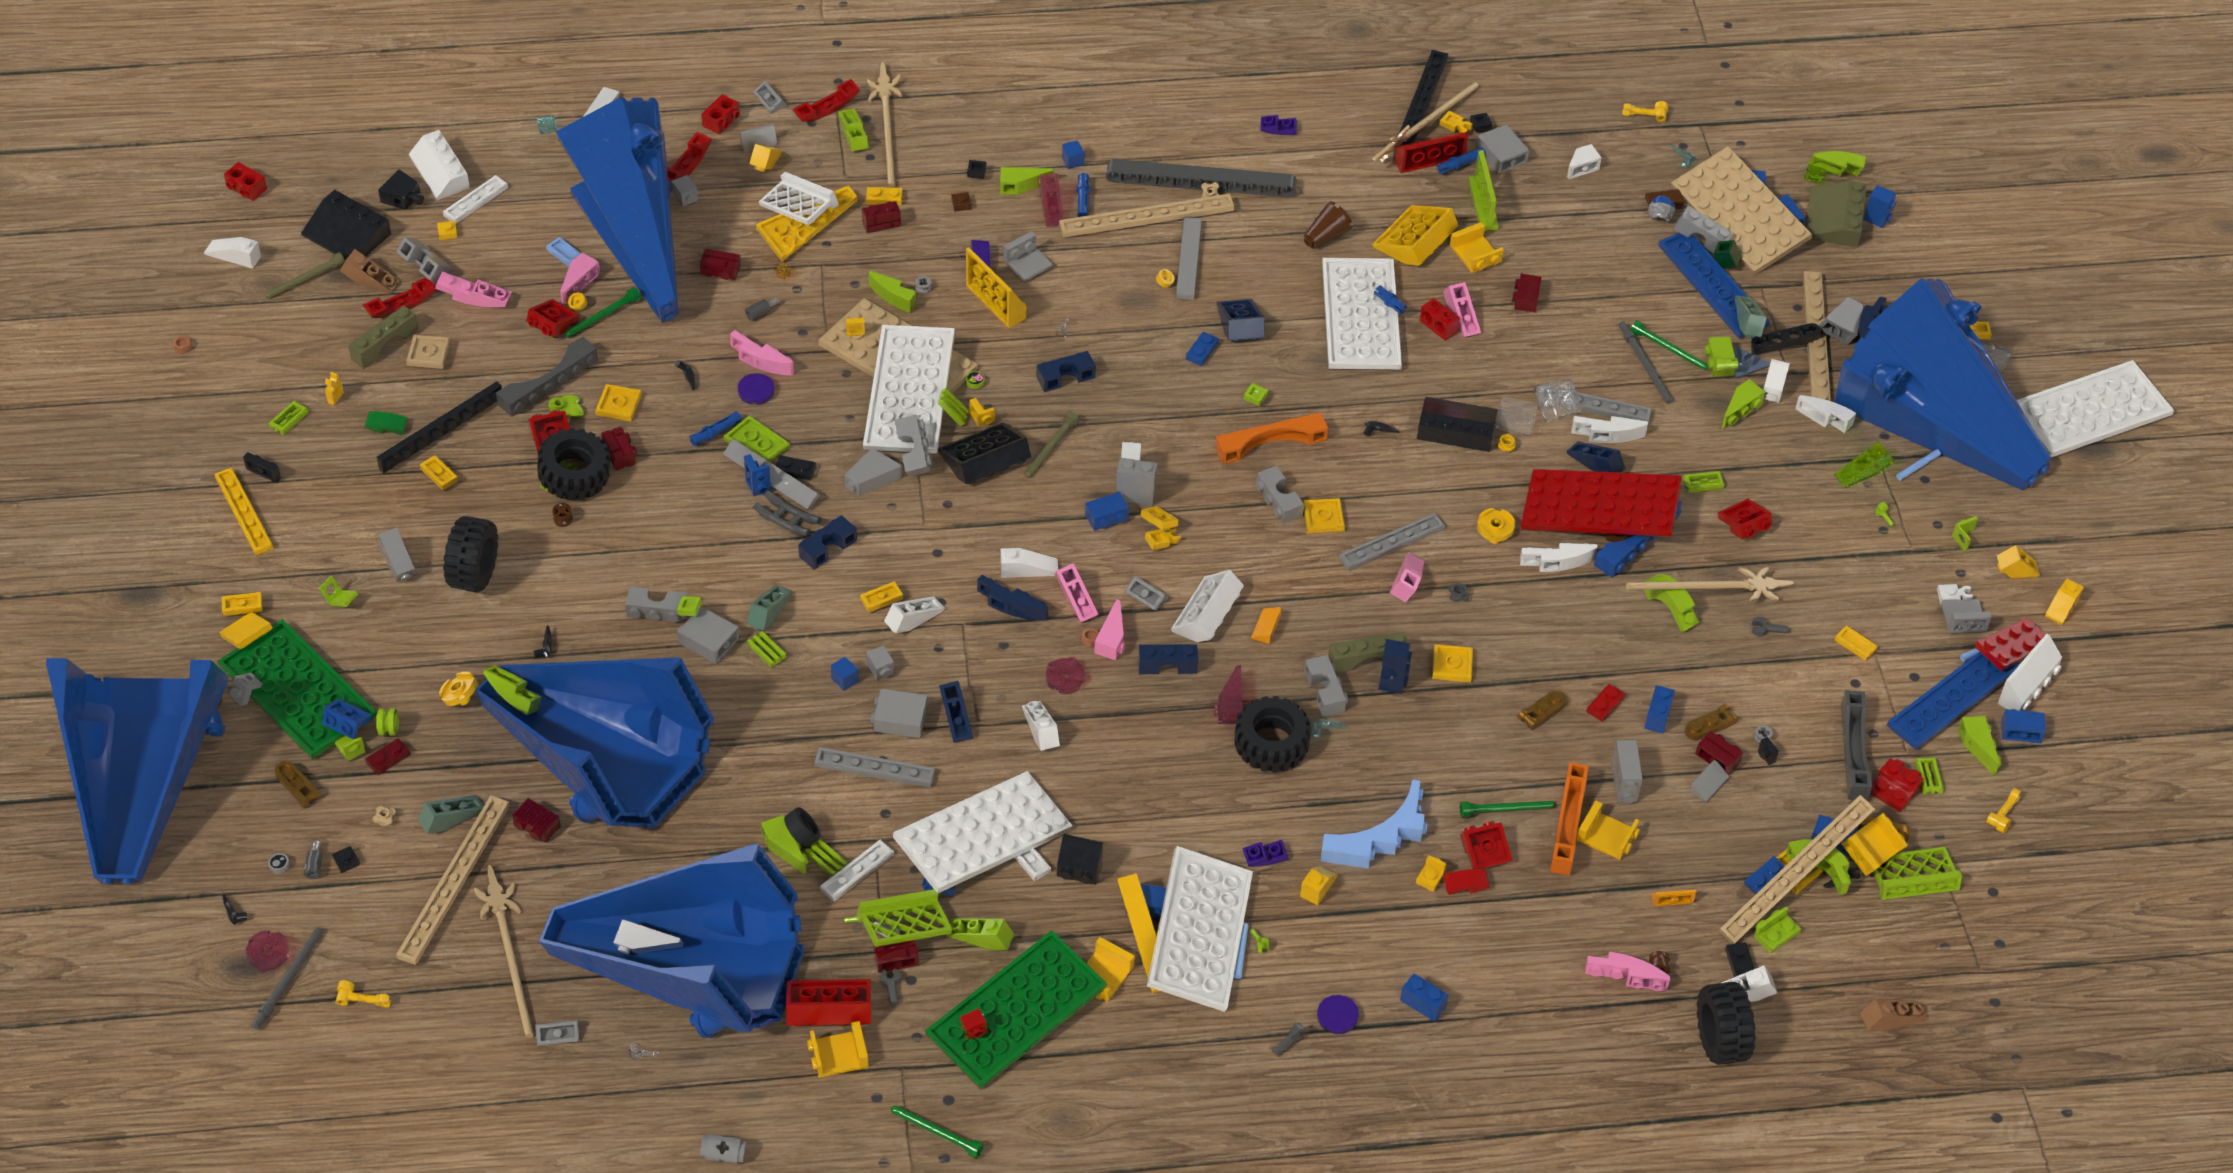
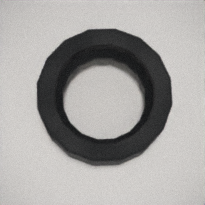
M801 807L795 808L785 816L784 821L788 831L800 845L809 847L820 838V830L814 819Z

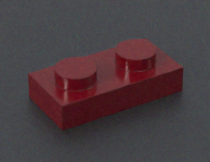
M397 738L367 757L365 761L378 776L411 755L410 749Z

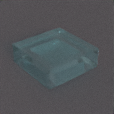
M554 115L536 118L540 134L557 131Z

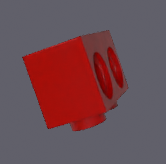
M721 94L701 114L702 126L720 134L728 128L731 122L739 117V102Z
M237 162L224 173L226 186L252 201L267 190L265 176L240 162Z
M1433 298L1421 306L1419 321L1446 341L1458 332L1460 317Z

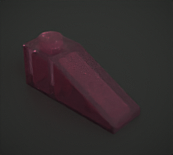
M1058 174L1040 175L1038 182L1046 227L1059 226V220H1063Z
M1241 665L1236 666L1218 697V704H1214V716H1218V724H1236L1239 712L1243 711Z

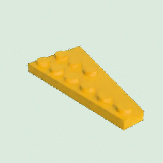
M849 185L834 191L839 205L835 208L828 207L810 225L779 214L757 223L756 230L781 262H783L857 202V195ZM812 206L804 207L803 210L812 208ZM800 209L791 210V212L800 211ZM811 214L803 215V217L808 218Z

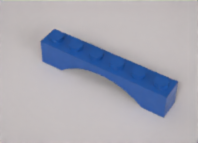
M1678 500L1675 520L1682 512L1680 510L1682 501ZM1635 535L1626 540L1607 543L1596 554L1594 566L1613 578L1617 573H1621L1628 562L1631 563L1640 551L1643 552L1651 540L1654 541L1658 536Z

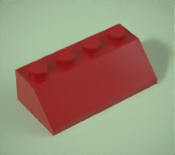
M1460 132L1397 146L1394 149L1393 160L1400 173L1436 166L1439 163L1448 161L1451 157L1466 154L1469 134L1468 132Z
M871 979L787 981V1026H841L860 1021V1025L871 1024Z

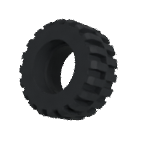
M569 428L567 431L564 429L559 430L557 434L554 432L549 436V439L546 438L538 450L537 471L542 486L545 489L548 488V492L552 495L557 494L558 498L563 499L565 497L567 500L572 501L573 499L584 500V497L590 498L595 495V492L599 493L607 484L610 472L609 449L605 443L603 444V440L600 437L596 438V434L592 432L587 433L584 429L574 430V428ZM566 459H580L588 463L589 466L580 470H569L558 463Z
M463 516L455 521V525L452 526L451 533L448 536L443 565L444 578L451 588L480 592L489 584L496 565L495 561L499 544L498 530L496 525L490 520Z
M1265 696L1261 697V700L1255 699L1251 701V705L1249 703L1243 707V711L1239 712L1236 720L1234 743L1238 755L1242 756V760L1245 763L1249 762L1251 767L1255 769L1258 767L1264 772L1270 770L1272 773H1277L1278 770L1286 771L1289 770L1290 766L1292 768L1297 766L1299 761H1303L1309 749L1311 723L1309 718L1306 717L1307 713L1303 709H1299L1300 706L1295 702L1291 703L1287 698L1279 699V696H1273V698ZM1273 727L1283 730L1289 737L1280 741H1269L1260 737L1256 732L1263 728Z
M1737 982L1706 985L1698 994L1697 1024L1700 1040H1702L1706 1056L1717 1065L1747 1061L1751 1058L1755 1049L1756 1028L1754 1014L1751 1009L1752 1005L1748 999L1747 992L1744 991V987Z

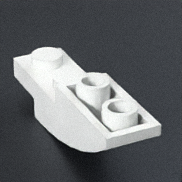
M1574 416L1571 433L1589 436V442L1620 443L1645 437L1648 422L1611 416L1610 421Z
M1559 543L1558 549L1522 548L1520 566H1539V572H1555L1576 568L1595 559L1597 544Z

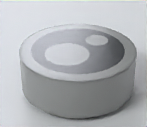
M277 853L269 858L268 865L271 872L282 874L289 869L290 862L287 855Z

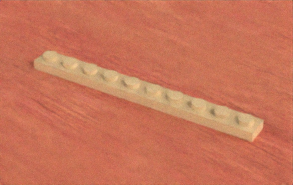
M1224 194L1059 220V227L1064 238L1184 219V217L1192 218L1234 211V204L1231 195Z
M1804 271L1806 324L1815 323L1819 325L1825 319L1822 272ZM1820 331V337L1817 340L1807 342L1810 395L1831 401L1826 333Z
M490 795L396 954L397 959L414 965L418 963L510 806L509 801Z
M1859 795L1718 931L1731 944H1735L1868 817L1875 808Z

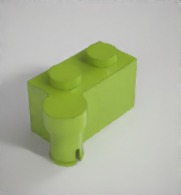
M1709 337L1707 345L1704 346V354L1708 356L1707 364L1708 369H1711L1712 376H1734L1735 369H1738V360L1735 358L1731 338Z

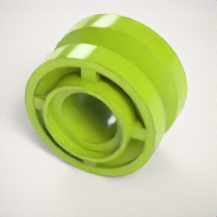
M379 708L376 715L378 735L385 736L386 732H388L390 736H396L399 728L397 709L390 708L389 712H387L385 708Z

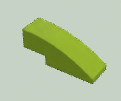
M853 108L838 111V117L851 151L868 149L867 135L856 110Z
M1824 151L1814 153L1808 165L1837 176H1841L1845 172L1858 177L1864 168L1866 157L1850 152Z
M873 271L868 272L869 286L878 296L898 309L911 313L916 305V291L904 288L901 280Z
M496 665L484 669L483 674L489 683L514 708L526 715L538 711L541 696L525 689L527 681Z

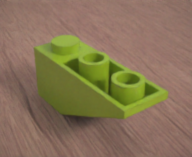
M1001 167L1000 194L1019 195L1053 183V168Z
M1750 379L1739 385L1725 413L1722 428L1725 429L1729 425H1734L1738 419L1746 417L1752 410L1761 407L1764 402L1765 391Z
M1985 716L1962 717L1958 730L1963 745L1992 775H1996L1998 768L2001 766V757L1996 752V741L1991 736V725L1987 723Z
M784 815L761 822V833L768 849L801 873H806V864H808L806 854L804 852L801 853V845L788 831Z
M953 918L950 923L952 933L946 934L947 937L988 950L1006 951L1014 937L1013 931L1004 919Z

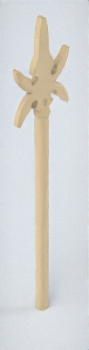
M881 62L878 85L867 79L868 85L874 89L868 101L871 102L877 97V94L882 99L888 187L894 188L895 177L889 97L892 95L891 92L902 97L901 91L895 87L899 83L901 75L898 74L891 83L885 64Z
M1473 82L1412 128L1407 125L1397 137H1391L1390 140L1393 142H1390L1372 160L1375 162L1382 157L1380 161L1383 163L1391 155L1395 147L1401 145L1402 142H1406L1407 139L1477 89L1479 87L1478 83Z
M1740 567L1739 571L1749 577L1747 580L1627 582L1626 589L1748 588L1751 591L1756 590L1749 601L1756 600L1761 593L1769 599L1778 601L1779 597L1774 595L1771 590L1792 586L1794 582L1775 580L1770 577L1763 579L1762 577L1769 569L1768 567L1761 569L1757 575L1748 569Z
M488 865L489 885L487 893L490 896H486L484 892L474 888L475 895L482 901L487 902L480 911V919H483L485 914L489 912L490 907L493 908L492 912L495 913L499 923L525 1037L531 1038L534 1034L505 917V911L507 910L505 905H508L510 909L518 914L521 913V909L515 902L509 900L514 892V883L512 882L506 890V894H502L503 889L497 882L494 870L491 865Z

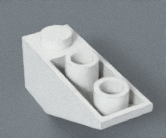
M1031 701L1026 705H1022L1023 712L1039 749L1042 751L1060 746L1057 724L1042 702Z
M1765 966L1721 982H1737L1744 987V991L1747 992L1750 1002L1759 1001L1777 993L1772 976Z

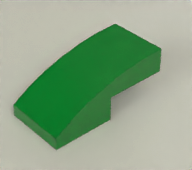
M370 411L364 428L381 434L383 430L402 435L408 417L388 412Z

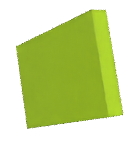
M750 415L723 436L724 441L728 444L732 439H735L770 463L790 448L789 442Z

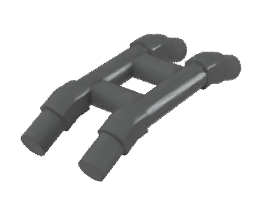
M769 490L763 496L778 508L774 514L762 507L758 502L752 507L764 519L772 521L797 536L809 537L811 535L810 529L797 526L801 519L809 524L822 523L821 517L805 513L787 504ZM786 511L794 515L789 522L780 518Z

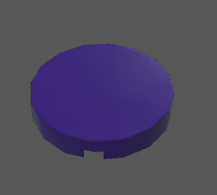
M749 374L739 381L738 395L742 401L748 404L756 403V405L766 403L774 395V382L764 374Z
M1331 995L1324 998L1317 1010L1319 1024L1323 1029H1327L1333 1034H1345L1351 1031L1359 1018V1011L1355 1002L1342 995Z

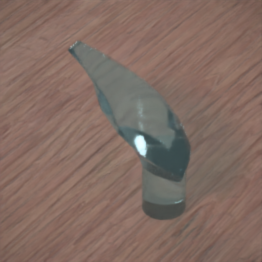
M1670 144V147L1685 159L1682 163L1684 168H1688L1690 163L1696 160L1695 156Z
M1318 720L1310 724L1314 727V737L1321 736V729L1348 727V724L1334 720Z

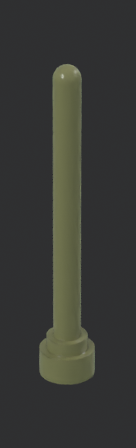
M340 252L332 255L330 261L267 291L265 297L270 299L333 267L341 268L345 262Z
M1069 411L1064 416L1063 425L1025 471L1026 477L1032 476L1067 430L1078 424L1080 418L1076 413Z

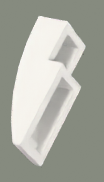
M1800 395L1795 408L1826 428L1831 424L1843 433H1846L1853 426L1856 416L1854 411L1842 405L1812 396Z

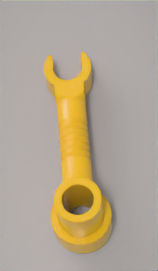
M1658 101L1655 103L1654 109H1644L1631 104H1624L1622 115L1641 114L1656 116L1658 122H1663L1666 120V114L1668 113V103Z
M2014 788L1998 813L1991 812L1986 823L1996 827L1997 831L2004 834L2011 823V819L2005 816L2012 806L2019 801V795L2022 791Z
M341 980L338 983V994L335 1001L338 1005L347 1006L350 1000L372 1003L384 1008L390 1007L391 1000L387 994L368 995L354 993V983L346 980Z

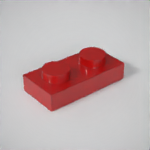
M1608 684L1587 707L1586 712L1603 722L1624 699L1625 693Z

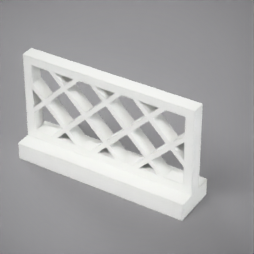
M787 172L780 176L782 181L759 201L760 206L806 225H810L828 207L835 208L839 205L834 191ZM787 196L786 199L779 200L780 197ZM800 201V203L791 205L792 202ZM788 204V206L779 207L780 205ZM812 206V208L803 210L804 207ZM800 209V211L791 212V210ZM811 214L808 218L803 217V215Z

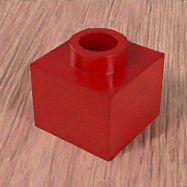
M980 1009L960 1016L961 1027L968 1040L979 1038L987 1032L986 1020Z

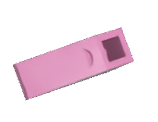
M1407 552L1389 593L1407 602L1416 591L1422 578L1424 561Z

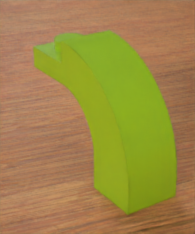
M1655 574L1643 582L1678 581L1666 574ZM1685 589L1644 590L1648 600L1658 599L1666 604L1681 632L1699 623L1692 608L1695 604Z
M1812 839L1789 842L1786 851L1789 861L1796 857ZM1834 848L1815 867L1829 874L1839 895L1847 893L1851 884L1850 876L1847 873L1850 864L1846 857L1838 849Z

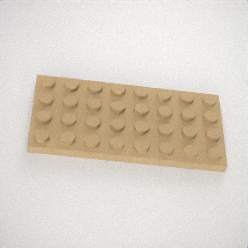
M1728 146L1671 182L1672 188L1680 190L1683 199L1691 208L1733 232L1730 240H1735L1741 254L1740 261L1753 275H1756L1812 239V234Z
M863 298L818 340V345L874 377L882 325H911ZM864 317L865 335L847 336L846 318ZM953 350L947 389L951 393L958 389L966 381V376L978 369V364Z

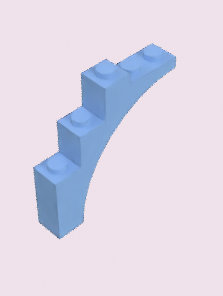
M1412 780L1409 794L1402 806L1383 823L1357 833L1341 835L1324 834L1320 862L1369 868V862L1374 861L1375 853L1395 855L1396 847L1400 848L1401 839L1421 842L1422 834L1426 835L1427 823L1424 822L1425 814H1420L1421 805H1418V801H1422L1423 789H1419L1420 781Z

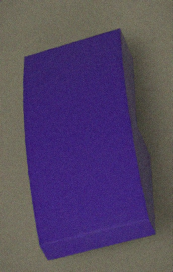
M1278 115L1262 116L1261 131L1276 135H1297V119H1279Z
M971 240V250L990 268L989 241Z
M1282 840L1264 846L1262 842L1242 848L1248 867L1271 865L1289 860Z

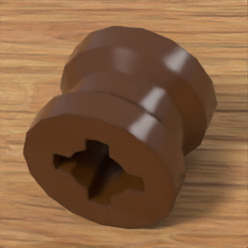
M566 503L556 504L552 510L554 523L559 527L570 525L573 520L570 505Z
M1655 951L1649 955V961L1653 966L1666 974L1670 972V965L1668 964L1670 955L1667 952Z

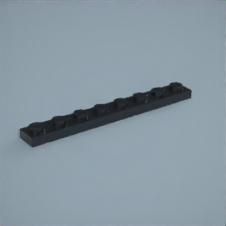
M1436 50L1431 51L1399 134L1407 125L1412 128L1425 118L1447 62L1448 53ZM1419 131L1407 139L1406 142H1402L1401 145L1415 143Z
M496 381L377 456L379 470L385 473L389 469L394 468L400 462L408 459L419 450L424 449L427 445L496 403V392L502 389V385Z

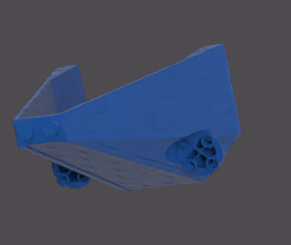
M618 98L556 131L558 141L584 180L570 188L572 197L663 323L674 319L679 314L669 198L672 184L668 180L665 136L661 124L659 104L655 98H649V101H644L643 98H632L631 101H626L625 98Z
M1921 278L1870 323L1868 328L1871 330L1868 331L1864 338L1861 337L1853 348L1855 352L1852 357L1846 359L1842 364L1834 403L1856 413L1855 417L1932 451L1938 449L1941 455L2024 491L2028 486L2032 487L2038 477L2045 475L2050 467L2048 465L2051 457L1984 345L1969 326L1977 322L1979 318L1977 313L1982 306L1976 301L1970 302L1955 299L1947 284L1941 279L1935 281L1934 279L1928 278L1925 280Z
M682 658L500 665V668L527 681L525 689L541 696L538 711L529 715L522 713L509 704L497 693L487 679L475 690L482 706L563 784L575 792L571 796L569 804L572 807L574 816L581 822L591 823L601 819L605 824L611 826L655 828L705 775L706 766H703L705 753H709L711 738L707 737L709 725L713 726L714 717Z
M47 658L46 666L93 876L101 884H113V881H121V884L131 885L134 884V881H142L199 751L204 734H211L213 737H223L226 726L222 723L217 706L228 684V675L212 660H190L189 679L103 677V681H101V678L87 674L67 658Z
M752 844L553 907L539 940L540 944L551 956L674 1006L694 1011L690 1016V1023L692 1026H695L702 1038H712L726 1027L739 1032H750L754 1028H761L769 1025V1023L781 1021L786 1007L787 981L795 980L804 955V944H799L798 931H802L800 915H795L794 902H798L797 893L759 844ZM623 919L680 938L684 944L683 947L625 954L618 951V947L613 942Z

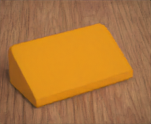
M1281 607L1264 608L1262 610L1251 639L1270 644L1281 617Z
M1696 890L1651 893L1653 906L1693 904L1696 896Z

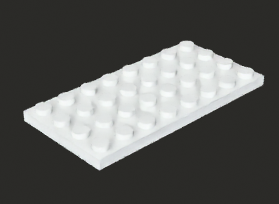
M1322 258L1328 369L1401 370L1398 313L1393 308L1387 307L1383 300L1374 295V291H1377L1376 288L1379 285H1382L1387 291L1396 295L1394 259Z
M882 325L863 441L864 450L873 448L878 451L911 452L914 448V441L902 442L898 438L895 420L916 414L920 419H923L925 424L923 433L929 443L927 452H938L944 409L938 404L941 390L947 388L955 328Z
M2133 360L2017 400L2050 457L2171 416L2174 412L2173 408Z
M1026 771L895 831L893 838L938 894L1015 858L1032 848H1036L1072 831L1073 825L1030 773Z
M1179 846L1175 848L1147 987L1223 1012L1226 1011L1253 871Z

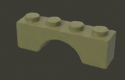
M403 305L348 345L351 360L361 368H366L377 360L380 349L390 338L402 336L406 339L419 329L416 314Z
M1405 632L1330 644L1328 657L1330 662H1333L1335 665V673L1351 671L1358 663L1368 658H1383L1386 639L1408 643Z

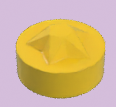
M1166 269L1160 270L1156 275L1157 283L1164 288L1170 287L1175 280L1173 273Z
M576 292L569 297L568 304L574 311H582L587 306V298L582 293Z

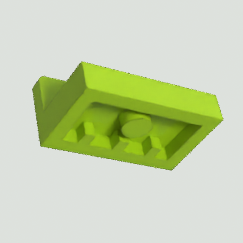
M1786 906L1781 910H1775L1768 919H1762L1755 926L1754 938L1770 954L1801 932V928L1788 916L1789 908Z

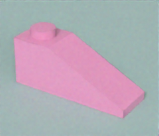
M583 252L572 260L560 290L563 305L568 303V299L573 293L582 291L600 275L599 262Z
M1466 282L1448 286L1443 291L1448 309L1460 317L1458 328L1464 338L1480 334L1481 330Z
M1074 563L1057 570L1055 576L1079 621L1082 623L1099 615Z
M1116 599L1095 640L1094 647L1095 654L1116 660L1118 655L1124 652L1126 645L1123 643L1124 633L1121 604L1118 599Z

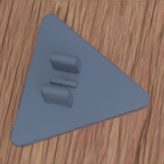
M1739 347L1734 348L1735 358L1738 360V369H1735L1736 378L1770 366L1769 362Z

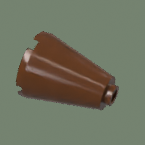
M1332 201L1325 205L1304 234V242L1308 247L1317 248L1353 228V226H1350L1352 222L1350 217L1341 206L1337 208L1334 206L1336 203Z

